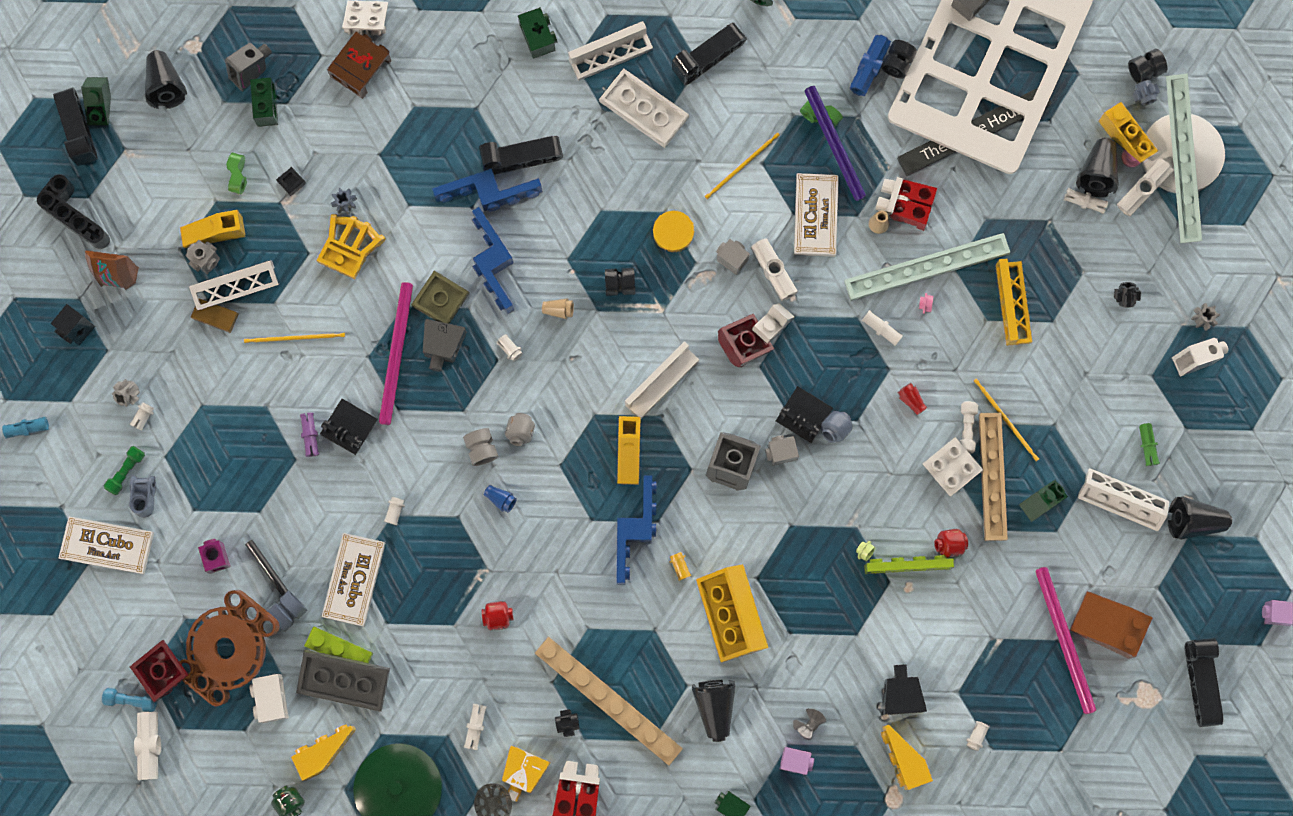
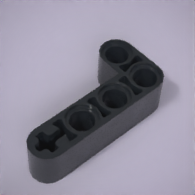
M730 23L690 53L687 50L679 52L672 60V70L684 85H688L746 42L747 37L735 23Z
M72 87L54 93L55 104L67 138L64 144L70 159L77 166L98 160L75 88Z
M549 136L498 147L495 142H488L479 146L484 171L492 169L493 175L556 162L563 158L558 136Z
M54 175L38 194L37 204L48 215L95 248L103 249L107 247L110 242L109 235L95 222L66 203L74 193V185L64 175ZM66 183L63 189L58 190L61 184ZM53 199L50 205L45 206L48 200ZM65 211H69L66 217H62ZM85 222L84 227L78 229L79 224ZM92 232H94L96 235L100 236V238H99V239L94 238V237L91 235Z
M1215 638L1185 642V656L1196 722L1199 727L1222 725L1224 718L1214 658L1219 656L1218 642Z

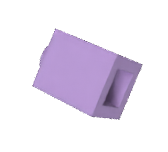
M1276 600L1265 602L1262 608V617L1265 618V624L1293 626V602Z
M784 747L779 769L807 775L808 771H812L814 758H810V752Z

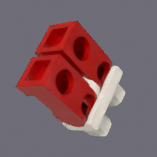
M897 177L896 181L884 179L881 192L891 194V198L888 200L879 197L875 209L885 211L888 214V219L917 226V229L924 231L937 188L903 180V178Z
M566 761L563 772H560L553 816H574L576 799H578L576 816H596L600 785L598 765L586 764L584 776L577 775L578 762Z

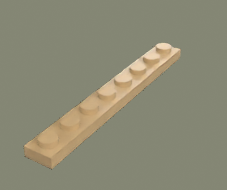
M549 636L535 652L539 658L667 765H670L683 748Z

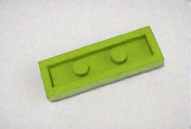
M314 626L304 645L319 653L369 663L373 652Z

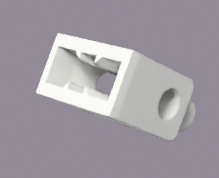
M1212 338L1185 348L1173 356L1172 359L1181 377L1210 366L1224 358V354L1228 353V346L1225 342L1218 343L1216 338Z

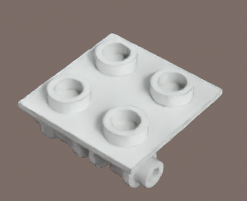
M347 1L342 29L348 35H353L355 32L363 35L364 30H366V35L368 36L370 35V30L371 35L382 36V34H386V26L384 24L388 2Z
M956 437L923 463V466L950 497L983 470Z

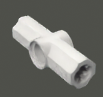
M1160 158L1117 203L1118 208L1130 217L1174 171L1171 165ZM1140 184H1149L1151 188L1150 191L1142 192L1140 190Z
M767 238L751 246V250L764 270L765 277L771 282L781 301L788 300L797 294L798 291L784 269L783 262L777 257ZM776 266L780 271L776 274L771 273L769 268Z
M158 712L137 713V737L134 741V752L137 756L138 780L158 779V755L161 753V738L158 735Z

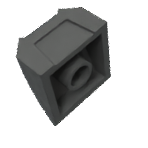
M720 432L706 472L707 478L712 483L716 482L733 488L736 491L745 490L761 446L754 441L730 433Z

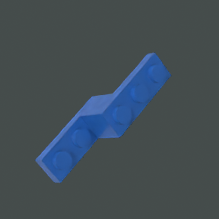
M492 169L432 188L437 202H448L455 196H466L471 194L473 190H477L484 212L496 211L500 206L506 204H517L520 199L526 197L528 199L535 198L539 193L543 192L539 178L499 191Z
M480 207L472 211L474 218L471 220L477 230L482 229L485 234L482 237L490 248L473 257L475 265L472 267L478 277L482 275L486 282L483 284L489 294L493 292L497 299L494 301L500 311L504 309L509 314L514 311L513 304L494 275L512 265L513 259Z
M644 475L643 518H617V585H625L626 580H630V567H626V558H630V545H626V542H652V537H656V524H652V516H656V503H652V494H656V481H652V476Z

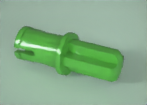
M1141 424L1139 429L1142 445L1140 446L1144 451L1146 466L1160 464L1156 449L1158 442H1155L1152 424Z

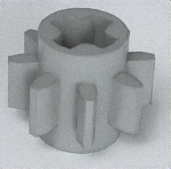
M1204 303L1201 308L1196 307L1194 309L1196 315L1191 320H1195L1196 328L1199 326L1204 327V330L1207 331L1210 325L1215 327L1218 324L1215 319L1220 314L1216 313V306L1207 307V303Z
M125 379L123 382L118 381L113 386L115 391L112 395L115 402L119 405L127 407L129 404L133 405L139 399L137 395L140 391L133 381Z

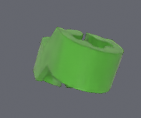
M807 101L800 109V113L811 123L818 122L809 101ZM832 105L825 106L835 128L843 119V116Z
M234 152L229 155L226 163L227 169L232 173L228 184V191L241 195L247 184V178L242 175L245 156Z

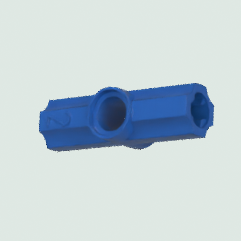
M875 35L867 53H864L857 68V74L850 85V90L854 94L866 96L873 79L877 77L881 69L883 59L890 47L891 41L887 37Z

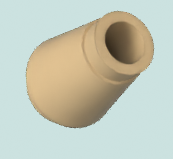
M878 211L869 219V228L877 234L886 232L889 228L888 214L885 211Z
M568 298L544 301L542 313L567 319L568 317H573L574 303L569 301Z

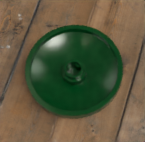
M390 744L372 752L360 765L354 780V800L361 816H433L442 797V778L434 760L423 750L407 744Z

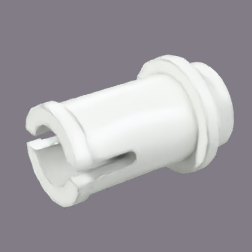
M507 334L500 337L496 342L508 355L507 358L513 362L518 360L523 354L521 348L517 347Z
M142 402L141 406L138 405L139 410L132 422H130L131 426L141 431L149 416L154 414L152 412L154 408Z
M392 497L391 501H388L390 505L384 522L397 525L401 509L405 505L403 504L404 500Z
M976 721L970 739L967 738L966 740L968 742L966 746L976 751L983 748L982 742L989 726Z

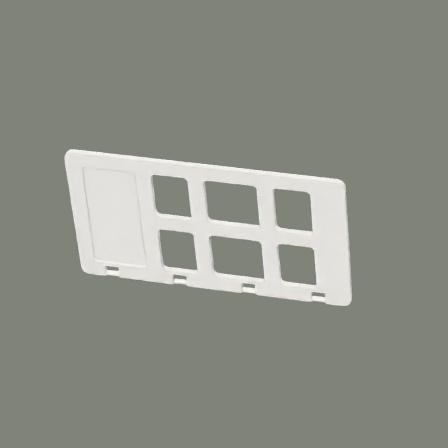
M941 0L888 113L889 122L1004 173H1015L1024 157L1093 0H1007L1009 5L999 25L991 24L975 16L968 21L951 6L953 0ZM1022 9H1029L1065 26L1056 49H1050L1013 32ZM952 23L991 41L976 76H969L933 59L948 24ZM929 39L935 41L932 50L925 47ZM1005 48H1011L1047 64L1046 72L1032 101H1027L990 84L991 76ZM925 75L935 77L967 92L966 99L958 116L953 117L915 100V94ZM904 92L910 95L907 104L900 101ZM982 99H986L1024 116V121L1014 141L1006 140L972 125L971 120Z

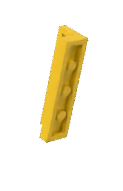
M999 259L996 264V273L1006 346L1032 343L1022 261L1008 262V259ZM1017 267L1018 276L1013 281L1010 278L1009 268ZM1012 286L1020 290L1021 296L1017 301L1013 299ZM1015 305L1023 311V317L1020 321L1015 317ZM1018 326L1025 330V339H1018Z

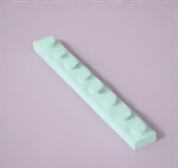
M1188 73L1166 76L1180 243L1202 241Z
M1002 233L849 278L844 283L850 301L1009 255L1010 249L1005 235Z

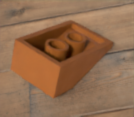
M1087 591L1070 631L1131 659L1137 656L1153 617Z

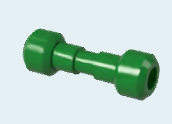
M131 446L126 452L128 457L123 462L120 470L116 472L113 478L107 479L103 485L104 489L113 495L120 493L123 488L121 484L130 469L132 470L135 464L140 463L145 457V453L135 446Z

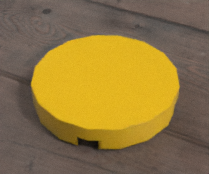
M667 211L660 215L654 223V240L660 248L669 252L682 251L693 240V222L683 212Z

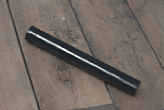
M248 541L245 544L281 596H283L288 589L254 541Z

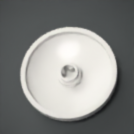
M1191 114L1198 191L1209 186L1221 172L1225 160V149L1218 131L1205 119ZM1167 115L1157 120L1146 132V135L1158 150L1157 153L1142 162L1146 173L1160 158L1165 160L1174 169L1170 117ZM1173 171L1159 187L1176 193L1175 174Z

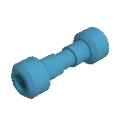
M106 688L102 694V703L106 706L128 704L140 707L144 712H153L157 707V701L153 702L149 694L143 697L129 696L118 693L117 689Z

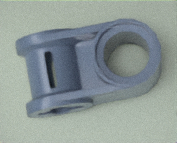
M131 476L129 508L139 517L145 518L153 513L156 492L155 476H150L149 478ZM141 502H146L145 508L138 511V505Z

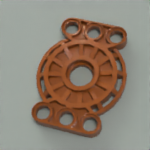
M232 590L225 595L224 603L226 607L210 609L199 616L188 633L186 641L187 659L179 661L181 665L187 663L191 668L190 673L183 682L213 706L226 704L230 698L229 690L242 687L252 681L264 663L266 654L264 637L274 636L279 631L280 625L278 620L241 590ZM233 594H237L240 597V603L237 606L231 603V596ZM250 607L256 610L257 614L254 619H250L247 615ZM218 611L217 616L208 617L209 614ZM203 621L204 623L199 627L198 631H195L198 624ZM266 621H270L273 625V630L270 633H267L263 628ZM195 637V638H194V642H193V650H192L191 642H192V638ZM221 638H228L234 643L235 652L228 659L222 658L217 651V644ZM200 676H203L207 681L205 688H201L198 685V678ZM242 678L245 680L240 684L234 685L236 680ZM216 690L221 691L223 694L221 702L214 699V692Z

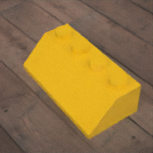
M743 564L726 567L696 579L720 662L768 648Z

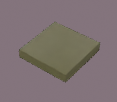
M433 271L411 305L435 321L450 324L470 293L438 272Z

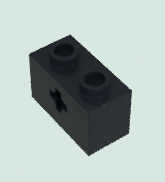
M68 304L64 306L50 323L56 328L54 332L69 344H72L74 341L79 346L95 328V325Z

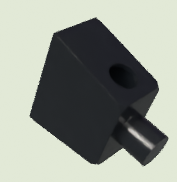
M907 664L893 665L895 678L885 679L882 715L927 712L919 678L908 677Z

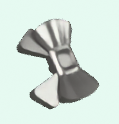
M808 708L806 709L810 719L808 723L804 724L794 720L793 727L794 730H798L803 738L811 740L813 732L819 725L826 722V718L820 711Z

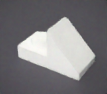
M778 303L770 308L769 312L754 325L752 330L768 344L794 319V316Z

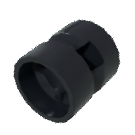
M894 40L889 48V55H886L881 68L888 75L903 79L910 68L909 64L912 63L917 50L906 41Z
M1157 48L1145 53L1144 56L1140 55L1128 62L1130 75L1137 84L1151 80L1152 76L1154 78L1160 76L1168 70L1166 59Z
M616 268L605 269L606 296H618L619 292H622L623 295H635L634 268H622L621 272H618Z

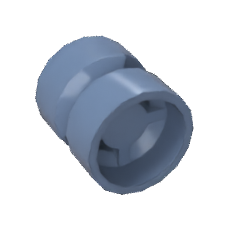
M289 590L279 599V605L274 604L267 610L278 620L279 627L285 632L294 624V618L299 619L308 611Z

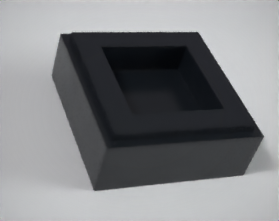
M292 166L276 179L290 196L306 184L305 180Z

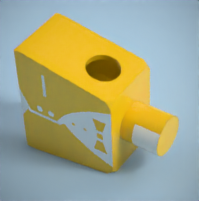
M511 745L502 777L503 782L510 784L505 797L517 802L522 790L532 793L551 762Z

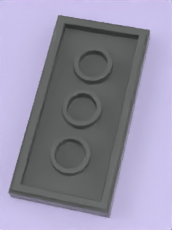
M305 650L303 652L296 693L381 712L390 668Z

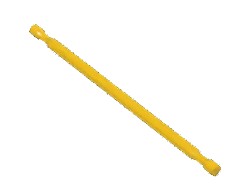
M776 133L713 188L705 198L708 199L770 145L774 139L780 136L779 133Z
M345 333L244 339V343L345 337Z
M976 378L974 380L975 384L979 386L996 411L1001 413L1003 420L1027 451L1031 453L1034 460L1038 461L1037 455L1033 453L1027 442Z

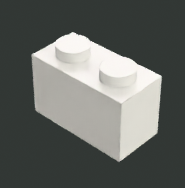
M275 674L252 679L253 684L250 685V693L252 698L255 697L256 706L253 707L255 719H258V723L288 719L282 675Z

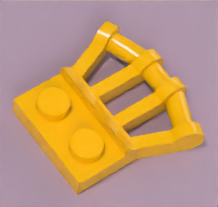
M331 214L329 237L316 261L352 279H356L363 263L366 261V257L374 249L381 246L386 238L382 234L379 235L371 227L370 223H363L355 216L341 217L337 216V214ZM346 225L339 241L335 240L336 226ZM357 228L360 231L352 247L345 243L352 230ZM368 234L373 241L362 251H359L361 243Z

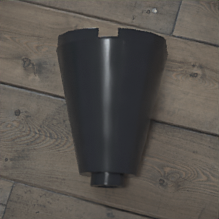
M154 50L146 57L145 100L149 106L159 109L158 106H165L166 109H170L184 102L185 95H187L186 87L167 54L160 50Z
M1102 138L1096 141L1077 176L1076 185L1079 190L1080 187L1083 188L1085 194L1090 193L1094 197H1108L1109 193L1113 192L1115 194L1118 189L1117 146L1110 138Z
M1184 496L1175 497L1169 507L1168 513H1172L1171 520H1168V528L1173 538L1182 540L1225 532L1232 525V516L1227 510Z
M723 680L698 682L699 687L693 684L692 692L707 737L712 738L713 742L725 741V737L730 735L735 681L729 680V684H723Z

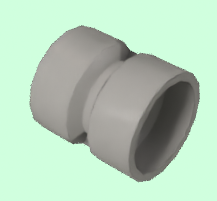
M489 428L470 432L463 437L466 448L471 449L469 457L473 466L483 465L498 458L495 445L490 444L493 439Z

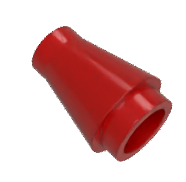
M909 383L897 392L900 396L899 399L911 408L916 415L927 408L916 385L913 386L912 383Z

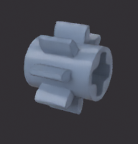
M1147 80L1135 86L1136 90L1132 93L1135 102L1146 106L1157 101V96L1160 93L1157 84L1153 85L1150 80Z
M339 188V192L332 194L335 201L331 202L332 207H337L336 211L338 214L342 211L349 214L352 208L356 209L353 201H356L357 197L356 195H351L349 188L346 191Z

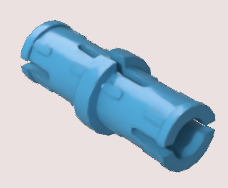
M47 417L34 420L23 419L21 422L2 426L5 439L19 435L30 436L31 433L49 430Z

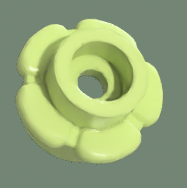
M871 541L867 543L862 542L856 550L858 559L868 561L875 551V546L871 545Z

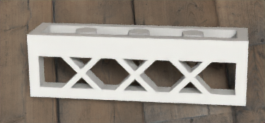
M642 21L568 52V57L578 81L650 52L653 50V47L646 34V26ZM644 39L646 47L641 49L633 47L636 40ZM619 47L628 49L626 55L622 57L614 53ZM600 55L609 57L607 63L603 65L597 63L596 59ZM583 62L590 64L589 70L580 74L577 65Z
M272 260L189 286L197 310L279 285ZM269 270L272 279L271 283L263 284L257 281L261 272ZM257 274L255 279L249 277L251 275ZM247 278L253 281L249 290L244 291L237 287L240 279ZM236 281L235 285H232L229 282ZM255 283L261 285V286H258V287L253 288L254 285H255ZM226 284L233 288L229 296L223 297L217 294L220 285ZM213 287H216L215 290H214V292L211 291V290H209V289H210V288H213ZM235 289L240 291L239 293L233 294ZM205 290L212 294L208 303L200 304L198 292Z
M685 341L625 400V406L636 417H640V420L699 362V359L689 350V345Z
M1088 469L1085 483L1078 494L1079 499L1159 531L1168 516V500L1093 469ZM1092 478L1097 479V480H1099L1101 483L1096 482V481L1091 480V479H1092ZM1153 503L1162 506V509L1156 507Z

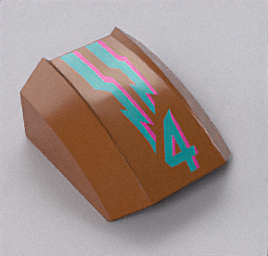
M85 251L88 268L101 287L106 285L121 287L127 290L136 283L139 267L128 256Z

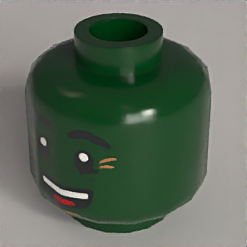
M286 785L272 795L271 805L279 816H299L302 813L301 808L304 806L305 801L295 787H288Z

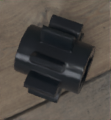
M1123 282L1120 284L1119 289H1114V299H1116V302H1119L1121 307L1130 308L1135 306L1136 301H1141V291H1139V287H1136L1135 283Z
M570 709L561 710L560 716L555 717L557 733L563 732L564 737L575 736L574 730L580 729L577 713L572 714Z

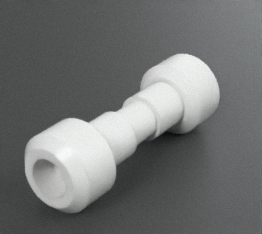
M966 401L961 404V413L964 415V431H962V440L959 442L969 454L975 452L976 444L973 441L972 427L974 416L978 414V404Z

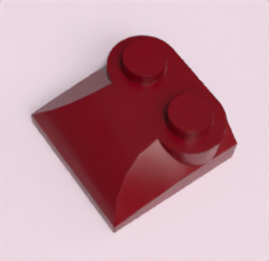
M754 313L718 330V341L730 362L736 367H744L747 363L774 350L771 342L767 344L752 330L754 325L758 323Z
M161 640L129 666L153 702L159 701L162 697L170 694L173 688L188 676L164 640Z

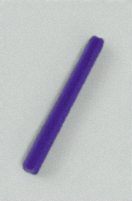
M814 85L810 86L804 92L848 187L856 201L863 199L866 194L820 95Z

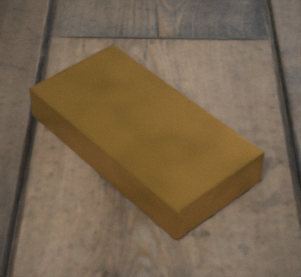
M199 298L201 305L208 303V301ZM213 305L197 310L195 306L191 318L231 333L239 314L219 305Z

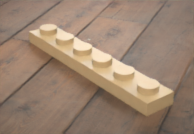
M980 413L979 434L981 468L983 469L981 476L985 541H1007L1001 413Z

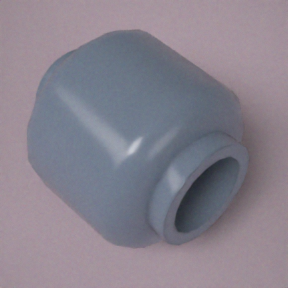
M831 412L821 424L822 436L831 443L843 441L853 428L850 416L845 412Z

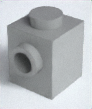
M731 239L727 243L723 242L716 251L718 253L717 261L735 275L738 274L750 256V253L745 250L743 244L739 241L734 242Z
M781 435L771 438L772 441L768 443L765 453L767 460L772 461L773 466L798 460L799 454L794 436L784 438Z

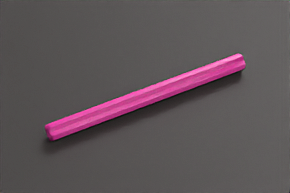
M402 282L379 416V423L382 425H390L413 290V285L408 282Z
M1039 568L1036 570V575L1084 714L1093 713L1096 711V707L1048 568Z

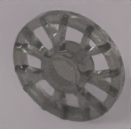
M490 783L478 790L474 800V807L477 816H483L481 811L484 808L487 811L485 816H491L493 813L494 816H501L498 813L500 810L505 812L504 816H510L512 800L506 788L497 783ZM495 788L500 790L498 796L494 795ZM485 789H488V792H489V796H488V797H486V795H485V793H484V790H485ZM505 797L507 804L502 805L501 798ZM480 798L484 800V805L479 804Z

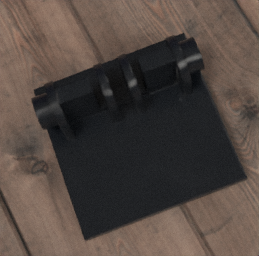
M797 386L775 422L812 443L821 429L822 422L831 413L833 407Z
M341 398L328 421L324 420L321 427L323 429L320 435L356 455L378 419Z

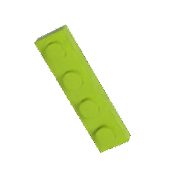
M945 555L934 556V560H926L925 556L913 557V561H904L902 557L891 558V562H883V559H870V563H866L864 567L865 574L951 570L954 568V559H947Z

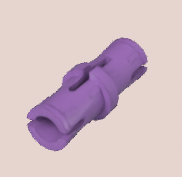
M305 413L300 414L303 430L301 438L304 439L305 456L312 457L311 448L314 456H318L316 439L318 432L315 431L314 413H307L308 422Z

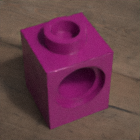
M210 539L203 542V546L198 547L205 572L212 574L231 567L223 542ZM213 550H217L218 557L211 561L209 558L210 553Z

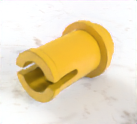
M682 552L670 556L671 561H669L673 564L678 581L691 576L684 560L686 556H683Z

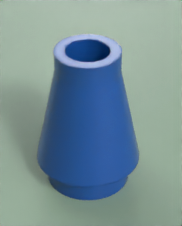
M489 485L484 491V496L501 512H510L517 501L513 493Z

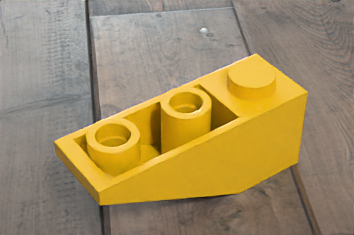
M1122 102L1104 112L1099 119V123L1108 135L1140 163L1158 152L1157 148Z
M238 210L216 213L180 227L183 248L190 247L198 240L205 244L206 242L214 243L246 237L243 217Z
M619 416L617 484L639 485L640 417Z
M342 725L335 729L336 733L330 737L327 734L315 740L316 744L308 748L307 745H304L295 750L296 754L291 758L302 781H307L328 769L356 731L354 726Z
M890 725L883 726L881 736L884 744H888L891 753H888L892 765L897 766L899 774H896L900 787L904 786L905 790H910L932 782L933 779L925 759Z

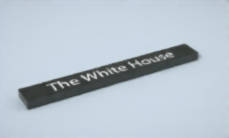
M1038 88L1020 96V98L1032 101ZM1050 99L1045 108L1049 107L1052 104ZM1000 106L971 120V123L994 134L1024 119V116ZM929 141L898 156L897 160L906 176H909L956 151Z

